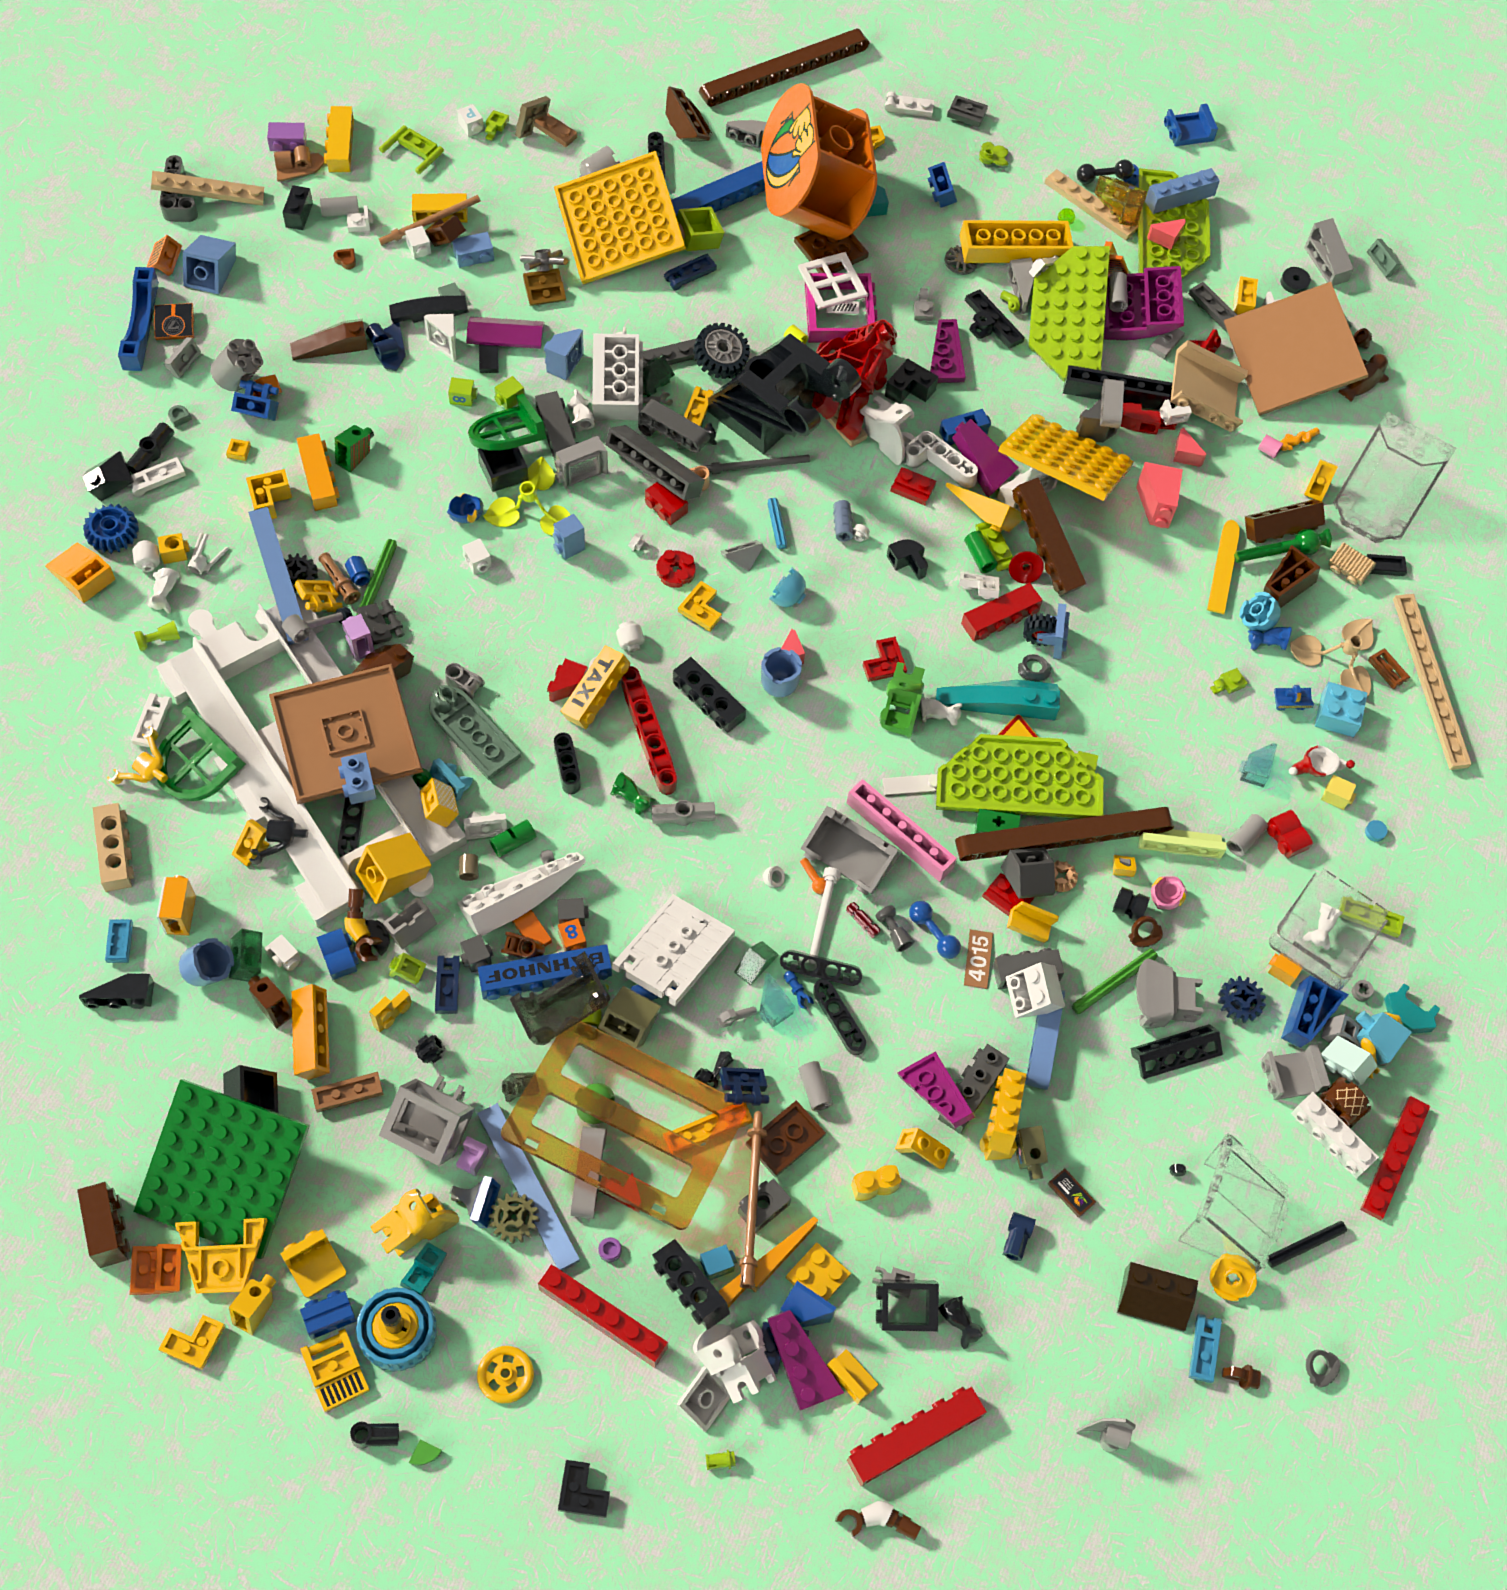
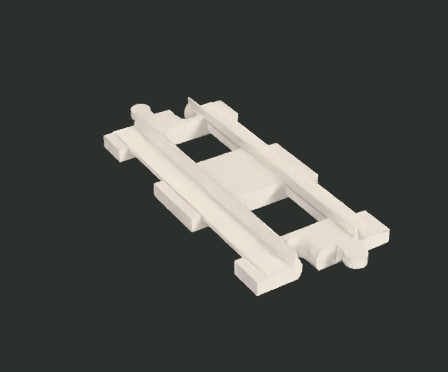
M299 594L296 595L303 620L307 622L318 619L319 617L315 612L306 610L305 604L308 601L302 600ZM258 604L259 610H257L255 618L267 635L262 640L252 641L247 638L246 631L240 623L235 621L217 631L212 614L204 609L196 610L188 617V623L191 631L200 636L201 639L197 640L196 637H193V648L158 665L156 669L176 703L179 705L191 699L203 720L246 763L227 784L249 819H254L261 826L267 824L269 820H280L271 813H264L259 809V806L264 807L267 805V803L261 802L260 798L267 797L275 809L294 819L296 829L308 830V838L294 837L292 844L285 850L305 882L294 888L317 927L350 910V907H348L349 888L362 889L360 884L352 878V875L367 845L410 832L432 864L467 844L466 835L455 819L446 828L426 819L420 789L411 776H406L375 784L400 822V825L338 859L303 805L304 803L297 804L276 721L256 731L224 682L284 650L287 651L308 684L343 676L316 636L317 633L323 631V626L310 629L309 640L289 645L286 633L282 628V620L277 605L265 610L261 604ZM219 756L214 758L216 767L221 772L227 764ZM428 872L426 878L410 886V892L418 897L429 895L434 889L432 874ZM363 890V900H364L365 897H366V894H365V892H364V890Z

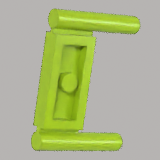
M405 125L379 147L380 152L385 153L398 141L400 145L424 158L425 160L415 169L417 174H421L444 152L441 146L438 147L436 143L414 130L408 129Z
M986 522L976 524V531L982 532L998 562L997 572L1009 569V563L1013 555L1002 534L990 529L991 525Z

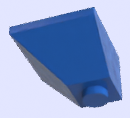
M797 1281L779 1313L791 1310L800 1326L807 1327L830 1323L836 1307Z

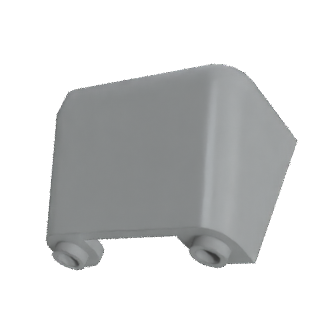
M826 806L800 848L805 851L804 856L813 862L815 859H818L828 866L840 870L841 874L854 881L858 885L856 889L865 895L874 893L902 853L893 845L829 806Z

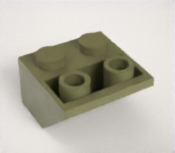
M623 986L608 1006L598 1028L632 1047L638 1048L644 1045L662 1006Z

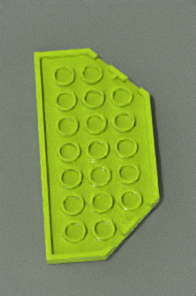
M1139 168L1138 273H1144V268L1181 266V277L1184 278L1210 258L1209 201L1206 198L1154 214L1145 202L1149 186L1178 178L1174 171ZM1185 219L1186 222L1182 234L1172 250L1148 240L1147 236L1152 224Z
M1073 246L1059 257L1053 265L1049 266L1047 270L1042 271L1041 275L1034 278L1029 348L1050 369H1053L1062 381L1065 379L1068 365L1095 370L1102 369L1110 246Z
M980 734L967 747L965 746L950 761L938 768L936 810L978 812L979 809L1002 813L1012 812L1018 815L1067 818L1102 816L1104 778L1100 774H1096L1078 753H1075L1068 747V743L1063 739Z

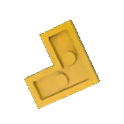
M700 581L680 604L678 612L710 632L722 618L721 613L708 606L717 595V590Z
M403 989L391 1001L385 996L369 1011L373 1026L379 1032L391 1027L395 1018L400 1013L404 1014L410 1008L412 1001L410 994Z
M202 1315L192 1336L169 1328L158 1350L203 1370L225 1328V1324Z

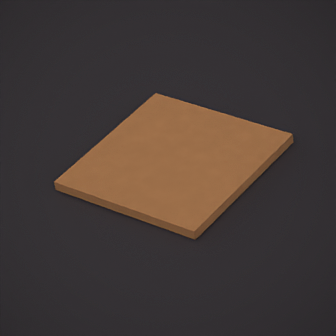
M1331 282L1224 320V325L1239 365L1248 370L1245 380L1259 416L1368 378L1367 370Z
M392 663L269 694L298 805L344 793L342 785H345L346 781L345 778L341 779L338 769L339 766H342V757L366 752L373 785L423 772Z

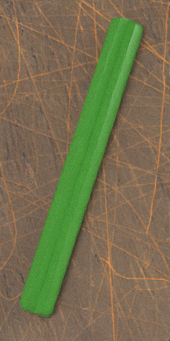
M386 540L359 607L374 604L396 550V540Z
M1148 949L1074 1002L1072 1009L1076 1014H1081L1138 973L1139 967L1144 960L1148 958L1156 960L1158 954L1154 949Z

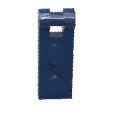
M707 253L665 272L664 278L667 282H670V286L676 291L682 285L716 271L717 265Z
M453 956V958L437 957L435 1014H458L460 956ZM445 966H452V970H444Z

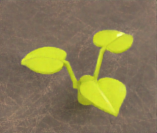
M540 457L528 468L529 480L521 483L519 487L521 495L518 496L517 505L515 506L514 500L508 497L496 499L483 515L487 522L498 527L514 525L520 518L517 509L520 508L522 500L525 502L535 501L541 511L545 514L540 520V526L543 532L553 536L554 523L570 516V513L559 505L552 506L547 512L539 501L537 490H547L555 482L553 469L544 457Z

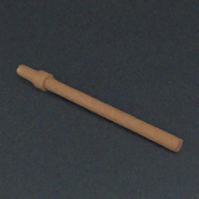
M478 195L473 196L404 228L394 229L390 234L379 238V242L382 246L393 240L398 241L402 239V236L406 235V230L420 226L425 227L479 203L481 200Z

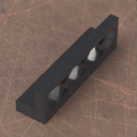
M1210 1024L1130 1048L1132 1057L1138 1061L1142 1079L1223 1055L1220 1032ZM1214 1041L1215 1050L1205 1052L1204 1049L1207 1044ZM1188 1049H1197L1193 1057L1188 1059L1184 1057ZM1168 1055H1177L1172 1064L1167 1065L1164 1063ZM1155 1060L1157 1063L1154 1068L1146 1071L1145 1062Z

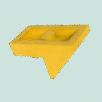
M1320 459L1304 495L1322 502L1338 466Z
M254 819L247 820L232 855L245 866H250L252 863L249 861V858L255 859L257 857L250 850L257 849L261 852L270 845L264 840L266 829Z

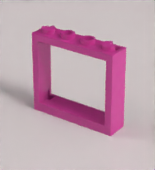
M810 273L814 282L828 279L826 273ZM832 273L833 277L846 274V273ZM857 273L864 289L868 293V296L865 297L868 325L877 321V309H874V306H876V295H873L875 283L872 282L871 273ZM851 280L837 284L840 290H856ZM805 283L808 343L829 342L837 337L843 339L850 331L857 329L817 328L815 300ZM831 285V286H827V287H824V288H820V289H818V290H834V289H833V287H832V285Z

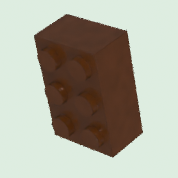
M106 1182L77 1189L89 1257L99 1268L127 1261V1252H130V1245L128 1239H124L123 1236L126 1224L124 1217H120L119 1208H122L119 1194L116 1195L114 1188H110Z

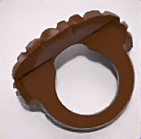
M1143 916L1134 922L1128 937L1134 946L1144 948L1160 941L1163 932L1161 925H1158L1153 917ZM1145 922H1151L1153 924L1151 934L1148 937L1142 938L1138 933L1139 927Z

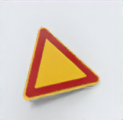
M1019 714L998 734L1038 737Z

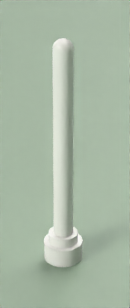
M827 867L824 870L823 878L826 881V886L810 950L811 955L818 956L833 888L839 882L841 871L836 868ZM809 959V963H816L814 960Z

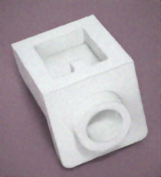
M367 205L364 206V213L347 214L348 232L370 231L373 215L372 212H368Z
M1165 400L1160 408V416L1164 419L1165 425L1187 422L1192 413L1190 406H1177L1172 409L1169 400Z

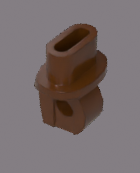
M1249 1364L1242 1368L1234 1366L1224 1367L1222 1377L1239 1382V1386L1247 1390L1250 1387L1258 1389L1261 1371L1253 1369L1252 1365Z

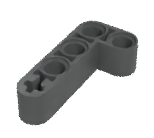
M177 155L169 156L165 162L164 172L185 175L181 157ZM161 191L160 207L164 219L173 222H192L196 220L198 213L193 198L182 197L183 194Z
M651 399L638 413V428L646 436H652L657 430L694 453H698L710 440V435L705 429L656 400Z

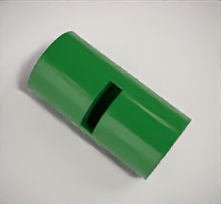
M974 531L965 537L964 542L980 572L988 573L998 566V562L982 532Z
M526 819L490 838L489 842L495 854L500 858L535 839L537 836L532 825Z

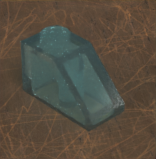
M1272 743L1248 755L1246 761L1242 760L1238 771L1241 772L1240 781L1264 787L1270 776L1277 744Z
M770 973L765 975L759 1015L766 1024L769 1023L773 1028L794 1014L795 1005Z

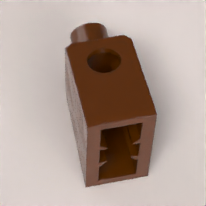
M254 976L249 980V991L255 1003L276 1029L292 1018V1010L286 997L267 976L262 979L259 976Z

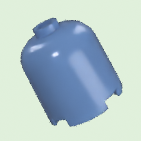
M777 647L769 650L764 655L761 663V684L769 695L786 697L796 690L802 661L797 653L793 650L788 651Z
M207 938L188 948L179 960V972L182 978L193 986H207L219 982L229 976L231 967L234 966V956L228 945L225 946L216 938Z

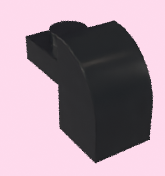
M904 539L888 545L886 556L895 571L909 565L918 580L926 577L928 563L923 557L925 548L920 543Z

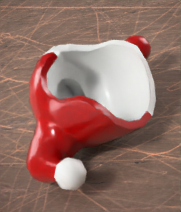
M1317 745L1306 751L1304 758L1289 769V774L1295 776L1309 773L1315 777H1325L1347 767L1349 769L1354 768L1355 762L1353 760L1345 761L1330 749Z

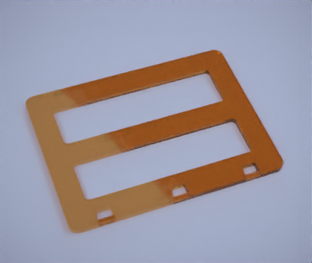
M569 1018L564 1023L503 1125L501 1137L506 1142L677 1230H685L689 1226L747 1113V1108L744 1103L733 1105V1103L725 1102V1094L579 1019ZM582 1046L716 1114L719 1119L706 1144L701 1146L563 1076L561 1071L575 1047ZM548 1095H552L689 1165L692 1171L679 1196L672 1197L534 1126L532 1120ZM527 1138L539 1144L537 1149L525 1144ZM590 1171L602 1176L601 1182L589 1177ZM654 1203L666 1209L664 1215L652 1209Z

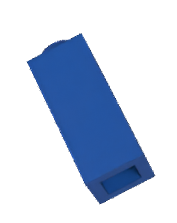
M983 409L944 419L941 420L939 433L943 441L948 445L955 444L952 438L957 433L955 428L962 421L966 424L972 419L988 434L989 427L991 426L990 417L985 414Z

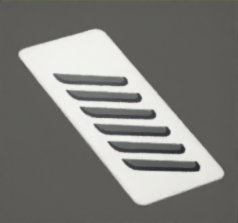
M850 301L826 308V312L859 314V302Z

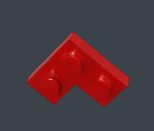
M896 636L876 640V647L880 658L866 660L862 664L868 682L893 677L897 662L904 663L903 671L907 673Z

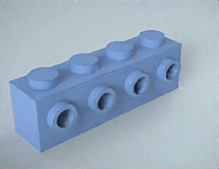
M1212 168L1176 179H1170L1166 182L1149 186L1145 202L1153 214L1215 196L1220 180Z

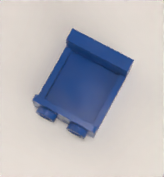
M1207 103L1201 104L1199 111L1194 113L1174 115L1173 110L1168 109L1167 115L1164 117V125L1169 131V137L1173 141L1174 146L1212 142L1215 139L1218 127Z

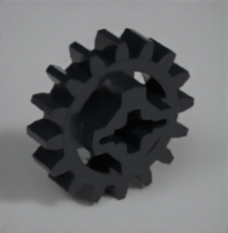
M299 553L295 557L289 554V559L287 560L284 558L295 594L297 590L294 584L297 580H315L318 578L317 566L314 564L313 559L308 560L307 555L300 558Z

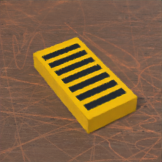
M358 1368L315 1389L326 1413L369 1392L370 1389L361 1369Z

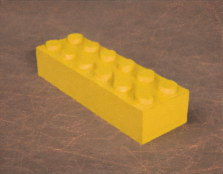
M964 220L959 234L964 263H1010V260L1032 258L1034 263L1039 258H1052L1054 255L1061 257L1073 247L1068 221Z

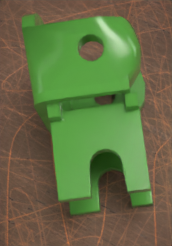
M897 662L893 678L887 684L886 694L888 699L886 708L880 713V724L887 731L911 738L924 690L922 679L925 669L915 666L912 674H906L903 671L904 663ZM890 705L910 709L909 715L889 710Z

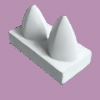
M473 811L467 818L463 819L467 840L493 837L507 830L506 813L500 814L494 811L488 816H480Z

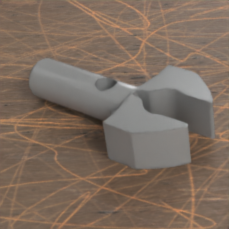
M754 1006L739 1011H734V1008L719 1014L720 1018H717L720 1027L731 1026L736 1020L756 1015L757 1009Z

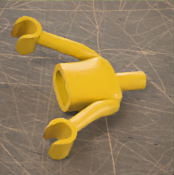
M151 726L148 727L151 730L150 734H142V736L148 740L154 757L148 752H143L137 757L132 765V769L140 775L120 773L114 769L113 771L116 772L115 777H107L112 783L120 784L123 779L147 783L154 777L163 783L168 780V776L160 771L164 759L155 744L158 732Z

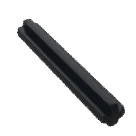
M1339 1221L1268 1255L1266 1261L1273 1268L1347 1232V1227L1343 1221Z

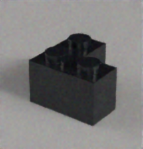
M907 358L887 381L885 397L901 404L911 393L926 402L936 391L939 376Z

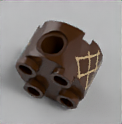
M1339 1077L1325 1092L1320 1094L1319 1098L1349 1128H1352L1363 1116L1370 1112L1371 1106H1367L1369 1100L1353 1082L1347 1084L1345 1082L1346 1078Z

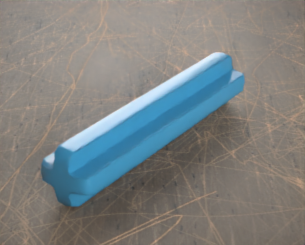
M769 498L767 504L776 546L778 549H785L787 547V539L777 498Z

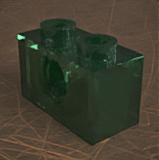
M242 928L231 938L230 949L234 956V966L231 967L229 978L249 982L252 977L258 976L261 973L262 932Z

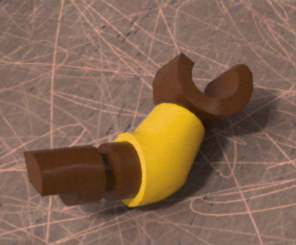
M349 888L348 907H350V911H347V917L344 920L346 932L357 943L355 948L356 955L361 961H376L378 957L372 953L371 946L381 944L383 941L378 937H370L371 934L365 924L363 911H361V908H364L363 889Z

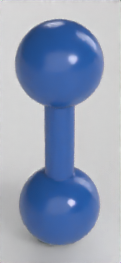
M925 901L914 902L909 909L910 919L916 924H925L938 940L937 951L941 957L945 959L955 958L961 950L960 941L953 935H944L931 919L933 909L929 903Z

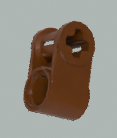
M506 931L505 935L507 938L501 953L525 958L544 955L545 946L541 941ZM533 944V951L530 953V947Z

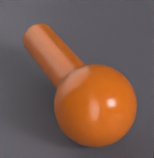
M807 857L802 859L800 863L813 882V891L817 894H823L826 886L825 879L819 877Z

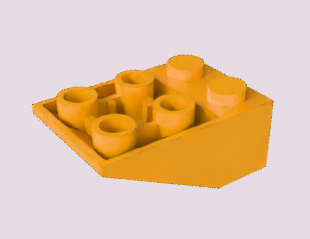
M78 542L45 565L83 603L116 580L111 567L98 554Z

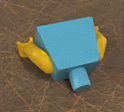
M1363 1011L1355 1019L1363 1027L1357 1035V1040L1361 1043L1362 1049L1372 1054L1377 1065L1391 1062L1411 1034V1031L1403 1026L1399 1015L1382 1012L1370 1016L1366 1011ZM1377 1067L1368 1078L1373 1079V1073L1378 1074L1380 1069Z

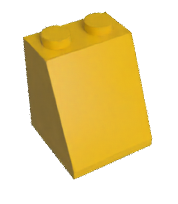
M409 832L367 845L355 872L375 904H379L426 878L432 865L429 858L421 850L418 841Z

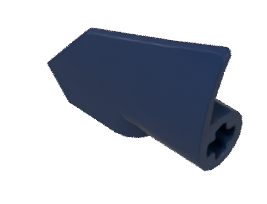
M379 323L369 325L366 329V334L373 343L377 358L385 369L397 371L406 357L400 323L392 324L385 329Z

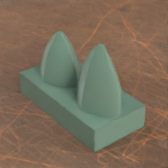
M1377 239L1368 249V255L1385 277H1391L1400 268L1401 263L1383 239Z

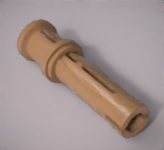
M325 552L321 554L318 560L335 582V589L338 593L342 594L344 602L347 605L357 602L361 594L352 586L351 579L344 576L330 553Z

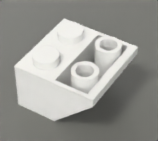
M1040 962L1006 976L1015 1018L1048 1014L1065 1007L1055 965Z

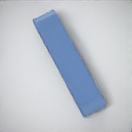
M1061 990V991H1062V995H1063V999H1064V997H1065V991H1064V990ZM1063 1008L1048 1014L1037 1015L1025 1081L1027 1086L1048 1090Z

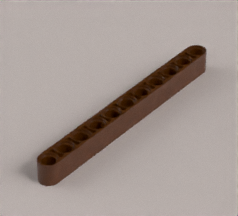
M853 29L707 82L700 87L699 94L709 107H713L863 52L870 43L860 29Z
M1159 807L963 835L955 839L959 860L971 861L1006 856L1010 850L1045 847L1047 850L1142 836L1143 832L1153 834L1164 833L1172 830L1174 824L1169 808Z

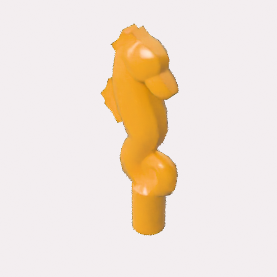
M1315 427L1308 432H1299L1296 436L1286 434L1284 439L1280 441L1283 443L1281 450H1292V446L1299 445L1301 441L1304 443L1310 442L1312 437L1320 433L1319 429Z

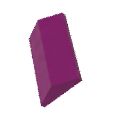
M470 317L467 326L466 344L541 349L544 321Z

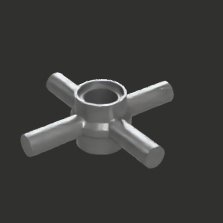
M540 249L534 251L535 256H520V261L526 263L524 264L526 271L537 268V271H549L553 269V264L567 265L568 263L567 258L562 257V250L551 253L550 249Z

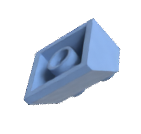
M582 329L556 334L550 341L546 342L544 352L546 354L545 364L547 373L564 380L568 379L584 355Z

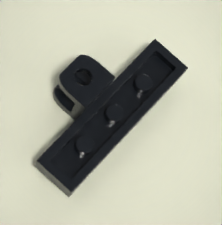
M980 289L966 295L965 302L976 312L973 317L975 323L971 324L969 328L976 338L981 339L989 336L993 331L1009 349L1023 343L1025 337Z

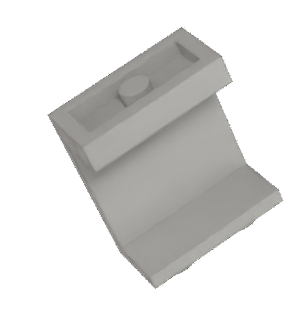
M1318 1044L1309 1045L1304 1052L1273 1056L1272 1051H1269L1262 1058L1261 1067L1267 1075L1268 1091L1272 1093L1274 1100L1310 1095L1312 1092L1315 1094L1323 1093L1330 1086Z

